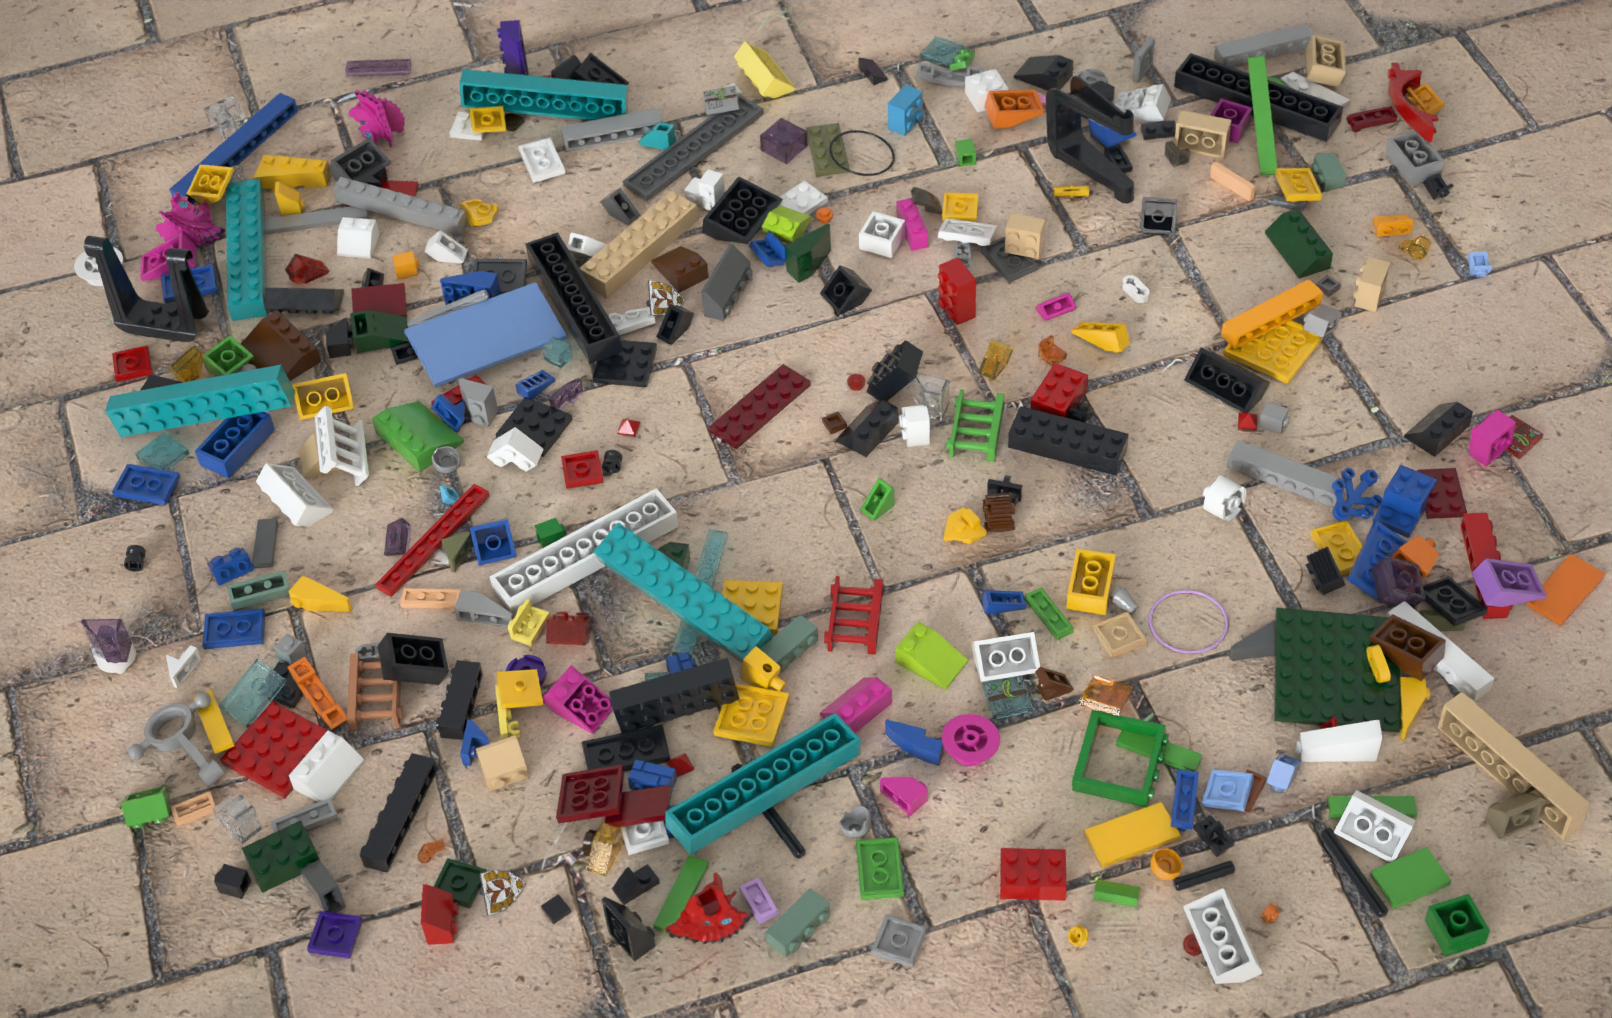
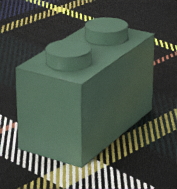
M1335 153L1315 155L1311 169L1316 174L1318 184L1322 186L1323 190L1344 188L1346 173Z

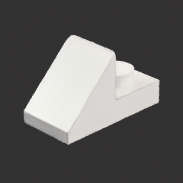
M190 645L181 654L179 660L166 655L169 674L174 687L178 689L201 661L196 647Z

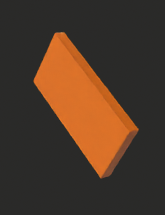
M1570 554L1542 584L1547 597L1527 602L1526 605L1562 626L1604 579L1605 573Z

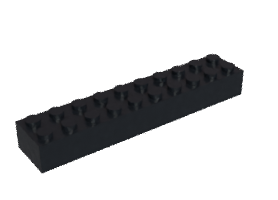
M1193 53L1188 55L1175 72V88L1217 103L1220 99H1225L1251 107L1252 115L1254 116L1249 73ZM1267 80L1272 123L1327 142L1341 123L1343 106Z
M558 232L525 243L530 263L588 363L591 364L623 352L619 333Z

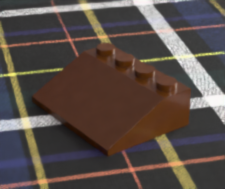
M278 310L264 317L241 343L245 349L254 355V358L249 361L251 365H254L257 369L281 365L289 381L321 363L317 347Z

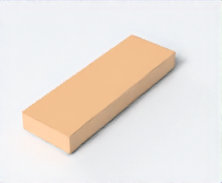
M1216 161L1211 165L1210 177L1249 202L1254 199L1255 185Z
M403 588L400 602L401 608L454 609L461 590Z

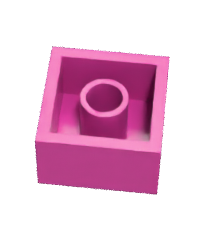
M1498 409L1493 414H1488L1480 425H1476L1471 430L1469 455L1487 467L1512 445L1516 422Z

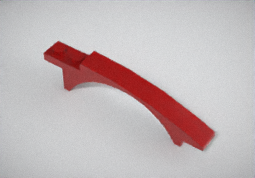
M1392 62L1391 69H1388V79H1390L1388 94L1393 105L1407 124L1425 140L1432 142L1433 134L1437 132L1433 121H1438V116L1415 108L1403 97L1408 93L1407 88L1410 87L1414 90L1420 87L1422 71L1401 70L1398 62Z

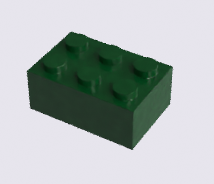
M301 820L242 848L262 893L301 875L300 870L307 864L320 860Z

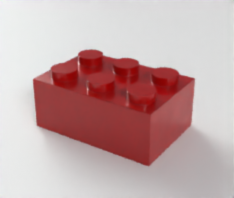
M958 257L940 264L938 273L939 306L947 312L949 319L953 320L956 325L976 318V278Z
M1054 363L1032 396L1030 409L1067 418L1070 408L1080 402L1087 391L1088 374Z
M1001 848L1000 899L1065 901L1066 850Z

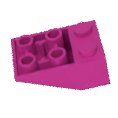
M572 665L543 697V703L555 714L592 734L613 710L611 699Z

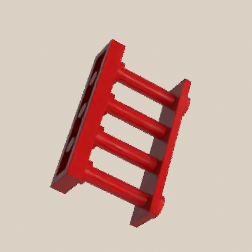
M836 576L835 584H831L830 590L833 600L829 630L824 633V643H827L828 651L832 652L833 642L861 643L867 646L868 654L876 655L883 597V579H875L874 586L870 588L840 586V576ZM839 594L870 596L873 599L868 604L839 602ZM837 610L863 611L871 614L870 618L866 620L836 618ZM835 626L863 627L869 630L868 634L864 636L834 634Z

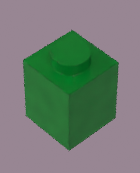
M556 518L534 525L536 536L542 549L560 540L566 534L564 525L559 524Z

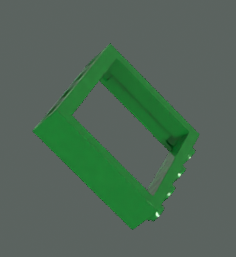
M1092 710L1072 779V791L1147 807L1149 799H1152L1155 793V788L1152 787L1153 782H1157L1160 770L1157 769L1158 763H1163L1164 752L1162 748L1168 744L1169 734L1166 733V725ZM1099 725L1156 737L1142 790L1085 778Z

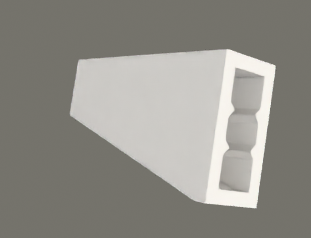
M1380 720L1301 732L1299 741L1295 742V752L1299 754L1301 762L1377 761L1382 741Z

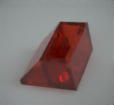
M565 611L556 612V614L547 619L546 644L587 645L590 640L593 616H588V613L578 612L576 615H568V612Z

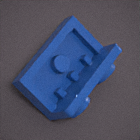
M767 232L765 240H753L750 242L749 247L767 267L785 264V245L772 232Z
M243 547L234 548L229 551V554L216 556L211 559V562L207 563L218 585L227 583L254 570L248 553Z

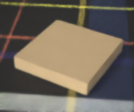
M1128 611L1092 625V630L1111 658L1147 644L1146 637Z

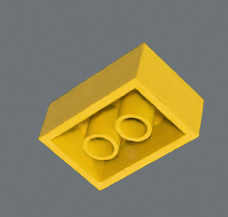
M1076 549L1067 593L1066 609L1106 615L1115 570L1116 554Z

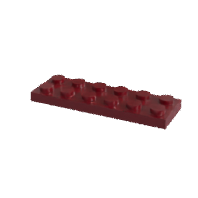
M782 364L711 424L709 432L733 448L738 449L811 386L810 380Z

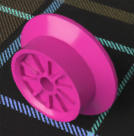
M964 714L951 719L945 725L942 732V743L946 752L955 761L963 765L975 766L990 759L997 752L1000 744V735L996 726L987 718L975 714Z

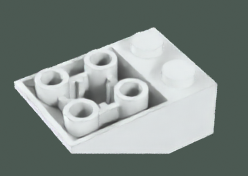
M1164 84L1152 85L1151 87L1139 88L1134 91L1118 94L1115 106L1124 113L1127 109L1132 111L1134 121L1154 123L1164 121L1171 98Z

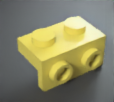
M526 599L523 605L519 606L515 618L509 622L508 630L511 640L533 646L549 620L550 613L532 607L531 600Z

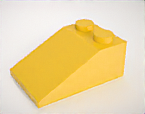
M200 164L187 195L200 204H203V201H205L208 205H213L221 199L234 169L231 167Z

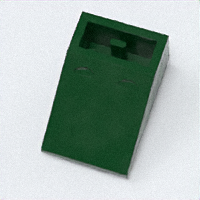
M369 310L350 313L353 339L357 353L409 343L404 330L408 328L407 317Z

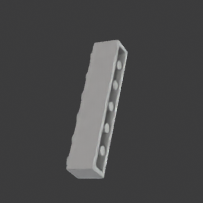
M1305 23L1215 45L1214 59L1218 63L1236 67L1248 64V58L1265 56V59L1302 51L1306 50L1310 38L1314 34Z
M659 108L561 126L566 152L641 138L658 122L663 123Z
M1239 440L1229 454L1227 468L1283 488L1324 505L1334 507L1337 504L1332 483L1337 479H1342L1340 477Z

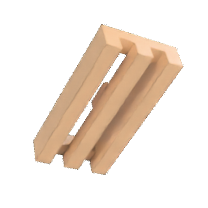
M211 791L170 807L177 826L218 811Z

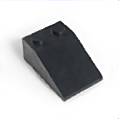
M1061 55L1030 57L1015 73L1014 78L1047 91L1055 87L1061 90L1073 76L1074 60Z
M607 897L601 899L608 933L634 962L655 947L654 931L649 926L645 927L640 916L635 911L632 913L627 906Z

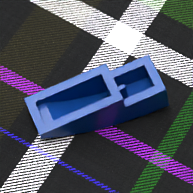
M886 719L885 734L896 745L920 760L939 766L943 755V743L941 740L926 737V729Z

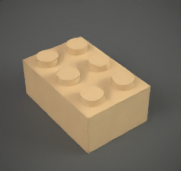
M1317 35L1311 36L1306 48L1307 81L1328 86H1340L1346 72L1344 41Z
M1181 110L1176 123L1174 149L1224 159L1229 145L1231 120Z

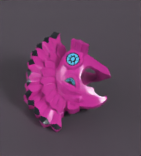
M356 90L354 94L359 99V102L355 107L351 108L349 117L359 122L361 126L358 130L366 139L371 138L377 145L378 139L383 137L385 141H388L389 146L392 147V131L399 133L404 131L405 117H403L404 113L400 111L401 108H398L397 104H393L392 101H387L386 98H376L374 94H369L366 90L362 92Z
M176 192L171 198V212L167 211L164 213L159 210V214L165 221L156 225V231L160 233V237H163L165 242L183 232L199 248L201 244L205 245L206 241L212 242L213 239H220L221 234L225 232V229L212 224L210 207L205 201H203V205L199 204V207L194 206L188 202V196L180 197L179 192Z

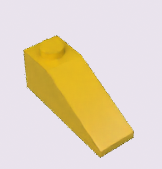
M1081 322L1071 330L1076 336L1105 351L1119 353L1130 344L1125 324Z
M303 575L288 591L291 603L297 608L301 607L307 611L325 612L352 611L348 597Z
M1400 677V740H1405L1422 711L1425 700L1429 699L1430 688L1426 687V678L1421 681L1417 678Z

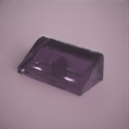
M403 518L387 525L384 551L386 556L404 555L409 550L411 525Z

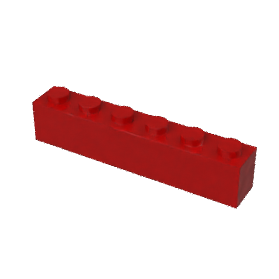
M1464 513L1460 527L1471 571L1473 572L1485 559L1501 560L1500 551L1496 549L1497 539L1492 533L1493 523L1492 520H1489L1488 514ZM1473 577L1478 600L1488 608L1487 614L1483 615V619L1508 618L1509 611L1512 610L1513 605L1505 607L1486 605Z

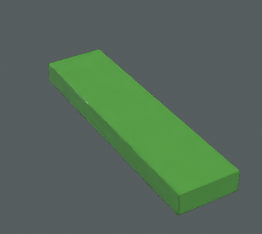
M1122 730L1116 741V746L1151 758L1156 737ZM1169 742L1167 746L1162 748L1164 764L1181 770L1196 772L1202 759V754Z
M1328 796L1330 818H1342L1352 796ZM1369 796L1410 818L1417 817L1414 796Z
M688 856L653 924L655 930L667 933L664 928L675 923L681 917L680 914L685 910L686 903L694 896L709 867L708 861Z

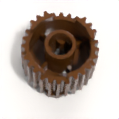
M1011 493L985 495V499L982 500L985 520L988 521L984 522L985 530L990 533L1014 531L1015 522L1012 519V514H1015V504L1012 503Z

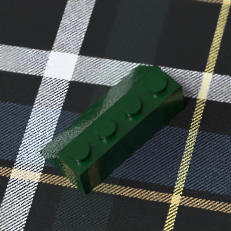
M1299 208L1282 213L1265 230L1266 236L1299 279L1331 268L1332 251Z

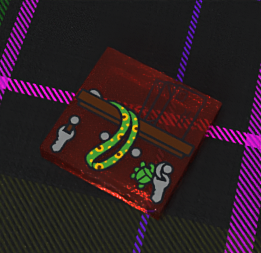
M1511 415L1509 418L1514 420L1516 424L1512 444L1508 446L1506 451L1521 459L1543 439L1544 434Z

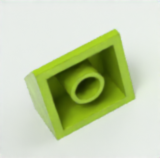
M779 206L769 212L762 228L766 235L767 232H772L781 242L789 244L802 237L812 217L787 207Z

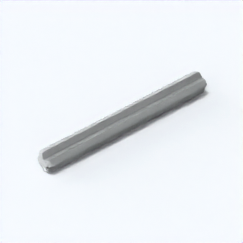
M483 289L409 320L407 325L410 328L485 301L489 298V295Z

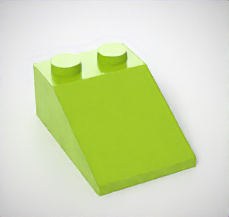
M918 621L895 648V662L945 690L968 663V659L941 635Z

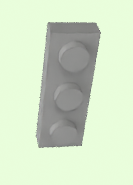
M329 798L270 822L274 833L300 820L307 831L338 819L332 800Z

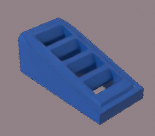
M541 370L516 383V391L522 397L533 399L556 380L553 376Z
M985 590L982 597L985 614L1023 610L1027 607L1024 594L1021 591Z

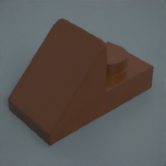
M1039 667L1035 671L1039 678L1037 688L1045 701L1074 690L1063 673Z

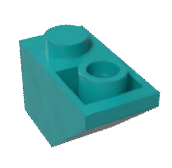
M658 122L645 132L638 141V144L661 150L667 149L676 142L675 125Z

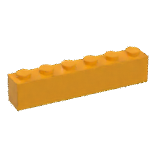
M1308 279L1268 299V301L1256 305L1246 312H1242L1233 319L1225 321L1222 326L1221 337L1234 349H1237L1321 305L1323 292Z

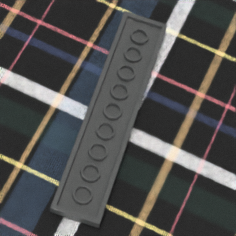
M741 95L737 96L738 110L711 115L624 179L623 186L648 201L762 116L764 109Z

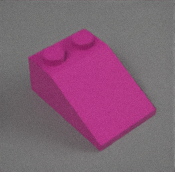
M181 232L141 256L140 279L161 278L162 274L169 273L166 254L171 247L190 250L193 258L187 261L190 269L194 268L196 244Z

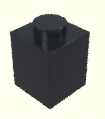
M224 864L221 870L216 873L214 882L219 893L242 899L251 883V879L247 870Z

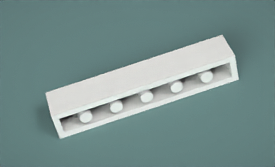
M1404 601L1387 613L1386 617L1394 614L1446 640L1444 658L1433 670L1439 672L1449 684H1452L1460 692L1472 698L1474 702L1491 691L1494 678L1408 603Z

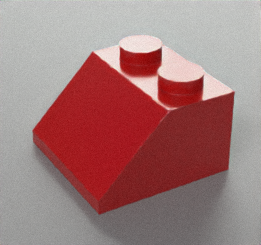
M424 884L422 889L421 926L427 944L454 943V935L458 934V924L455 921V916L459 914L458 902H454L451 893Z

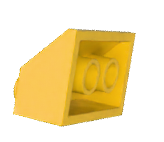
M347 373L292 384L295 390L294 397L300 420L315 417L324 406L332 408V413L354 409Z

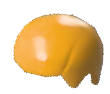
M1168 848L1157 849L1150 859L1152 872L1157 878L1162 880L1176 878L1184 866L1179 855L1174 850Z

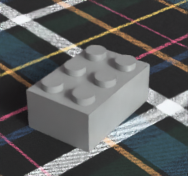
M1415 130L1388 138L1385 154L1410 186L1422 183L1437 173L1442 176L1445 161L1434 147Z

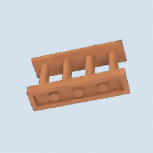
M358 653L350 654L347 722L350 731H358L359 722H362V720L389 717L393 718L395 727H399L400 718H403V709L400 706L401 681L383 680V677L363 679L361 673H364L366 670L381 669L380 661L364 663V661H360ZM393 684L392 693L362 695L360 693L364 687ZM392 701V709L365 712L360 710V706L363 703Z

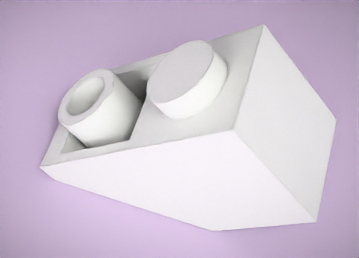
M571 233L567 248L572 255L591 259L607 244L587 236Z

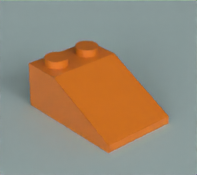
M1035 89L988 91L984 105L993 128H1010L1040 116L1045 112Z

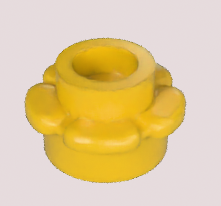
M1076 925L1069 930L1068 939L1071 944L1076 947L1087 944L1089 934L1086 928H1083L1082 925Z

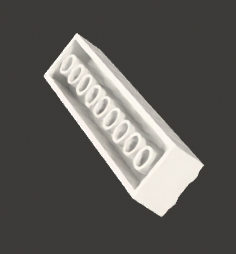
M656 488L490 576L493 592L505 608L514 616L517 614L519 606L523 605L526 599L531 600V605H534L605 567L593 552L618 522L649 543L679 527L677 512Z

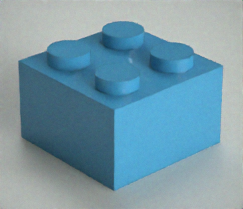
M904 85L887 103L888 129L905 136L923 118L922 91Z

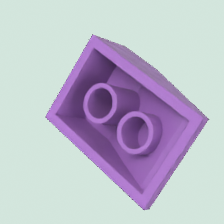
M1485 559L1472 572L1475 583L1482 594L1484 602L1488 606L1505 607L1547 597L1532 564Z

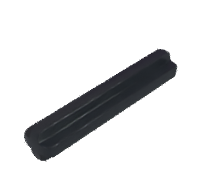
M1227 861L1174 878L1173 885L1176 891H1180L1235 872V866L1232 861Z

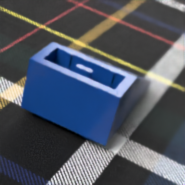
M477 271L440 279L445 305L483 289L487 291L488 299L501 295L497 273Z

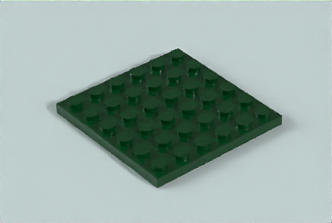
M1276 607L1274 721L1323 725L1335 717L1337 718L1338 726L1380 720L1381 731L1400 732V668L1383 653L1391 678L1390 681L1378 683L1368 661L1366 651L1367 647L1374 646L1369 637L1389 617Z

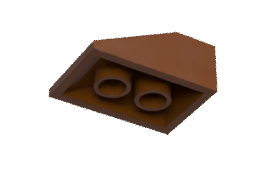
M682 246L651 260V263L679 293L709 278L707 262L698 253Z
M1394 614L1369 637V640L1374 645H1379L1382 652L1403 672L1421 681L1444 658L1445 639Z

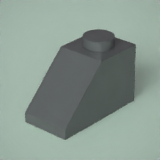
M621 187L612 191L600 201L610 216L626 225H630L640 216V213Z

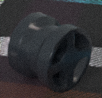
M616 450L606 451L602 463L604 471L608 473L619 472L623 459L622 454Z

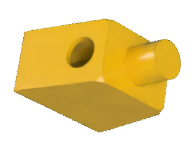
M755 646L743 659L740 679L751 686L769 690L774 688L782 692L787 685V682L779 677L781 667L758 647Z

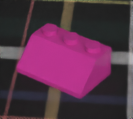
M864 677L822 710L820 716L825 719L836 713L856 733L892 704V689L878 677Z

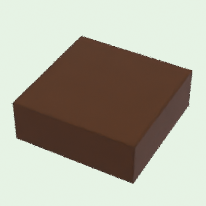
M839 412L822 418V423L830 434L847 428V423Z

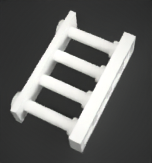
M324 406L315 416L320 472L327 474L332 468H339L354 474L355 485L359 486L369 476L363 421L359 420L353 427L333 419L332 408ZM334 427L349 433L350 438L335 433ZM335 441L350 446L351 452L337 447ZM337 455L352 460L353 466L339 461Z

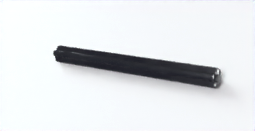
M737 763L732 766L731 770L734 772L743 766ZM772 806L762 812L797 859L803 857L806 854L805 848Z

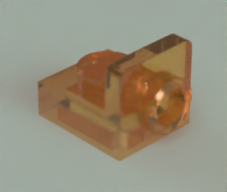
M1052 335L1040 341L1038 356L1051 366L1054 363L1059 364L1067 358V353L1054 344V337Z

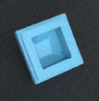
M444 485L440 486L442 503L454 504L459 499L455 489Z

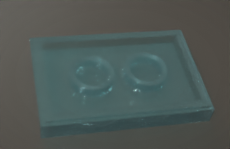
M256 659L220 703L219 707L249 728L287 680Z

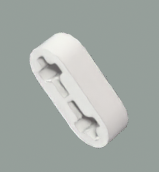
M1128 275L1123 278L1122 288L1135 302L1146 303L1149 300V289L1137 277Z

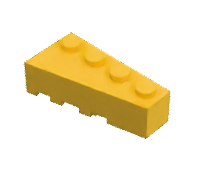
M263 155L253 178L260 179L263 191L264 189L275 191V182H281L292 189H296L299 186H304V188L327 187L332 175L328 172V160Z

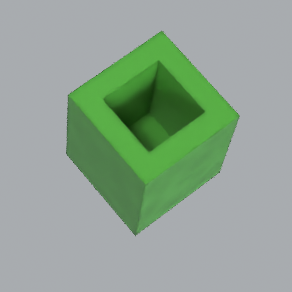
M972 139L955 141V155L959 167L976 165V150Z

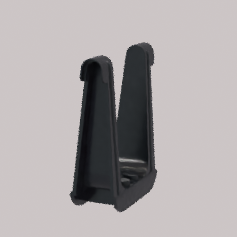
M1075 75L1071 79L1070 93L1068 94L1056 87L1049 89L1046 93L1047 141L1054 158L1063 161L1114 191V196L1118 201L1131 203L1134 200V182L1084 137L1081 130V114L1126 136L1134 131L1133 112L1129 109L1125 113L1080 78V75Z
M87 236L85 238L84 249L88 256L95 257L114 325L122 331L134 335L179 342L194 340L197 335L194 319L205 318L209 310L205 305L187 261L193 258L190 250L171 247L167 251L166 260L176 305L146 301L138 296L108 238Z

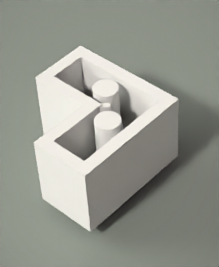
M708 169L701 179L694 177L684 190L685 198L697 204L698 207L711 210L725 193L723 174Z
M927 406L902 407V415H899V424L904 428L901 429L902 439L906 440L907 447L930 445V419Z
M515 427L493 441L487 458L499 467H503L512 461L520 469L527 472L537 466L543 448Z

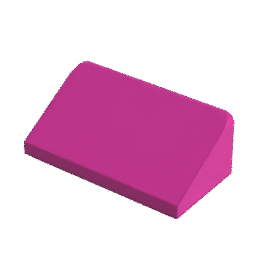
M1070 292L1040 303L1035 307L1044 321L1077 309Z

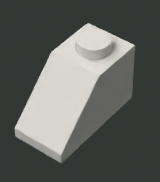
M440 230L428 240L424 252L438 262L463 263L468 249Z

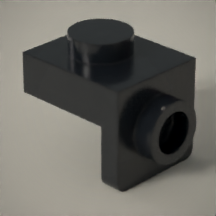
M1439 173L1422 182L1433 200L1441 197V199L1450 194L1449 190L1454 187L1453 184L1447 186Z
M1078 402L1070 408L1067 418L1086 423V420L1093 415L1094 408L1089 407L1086 403Z

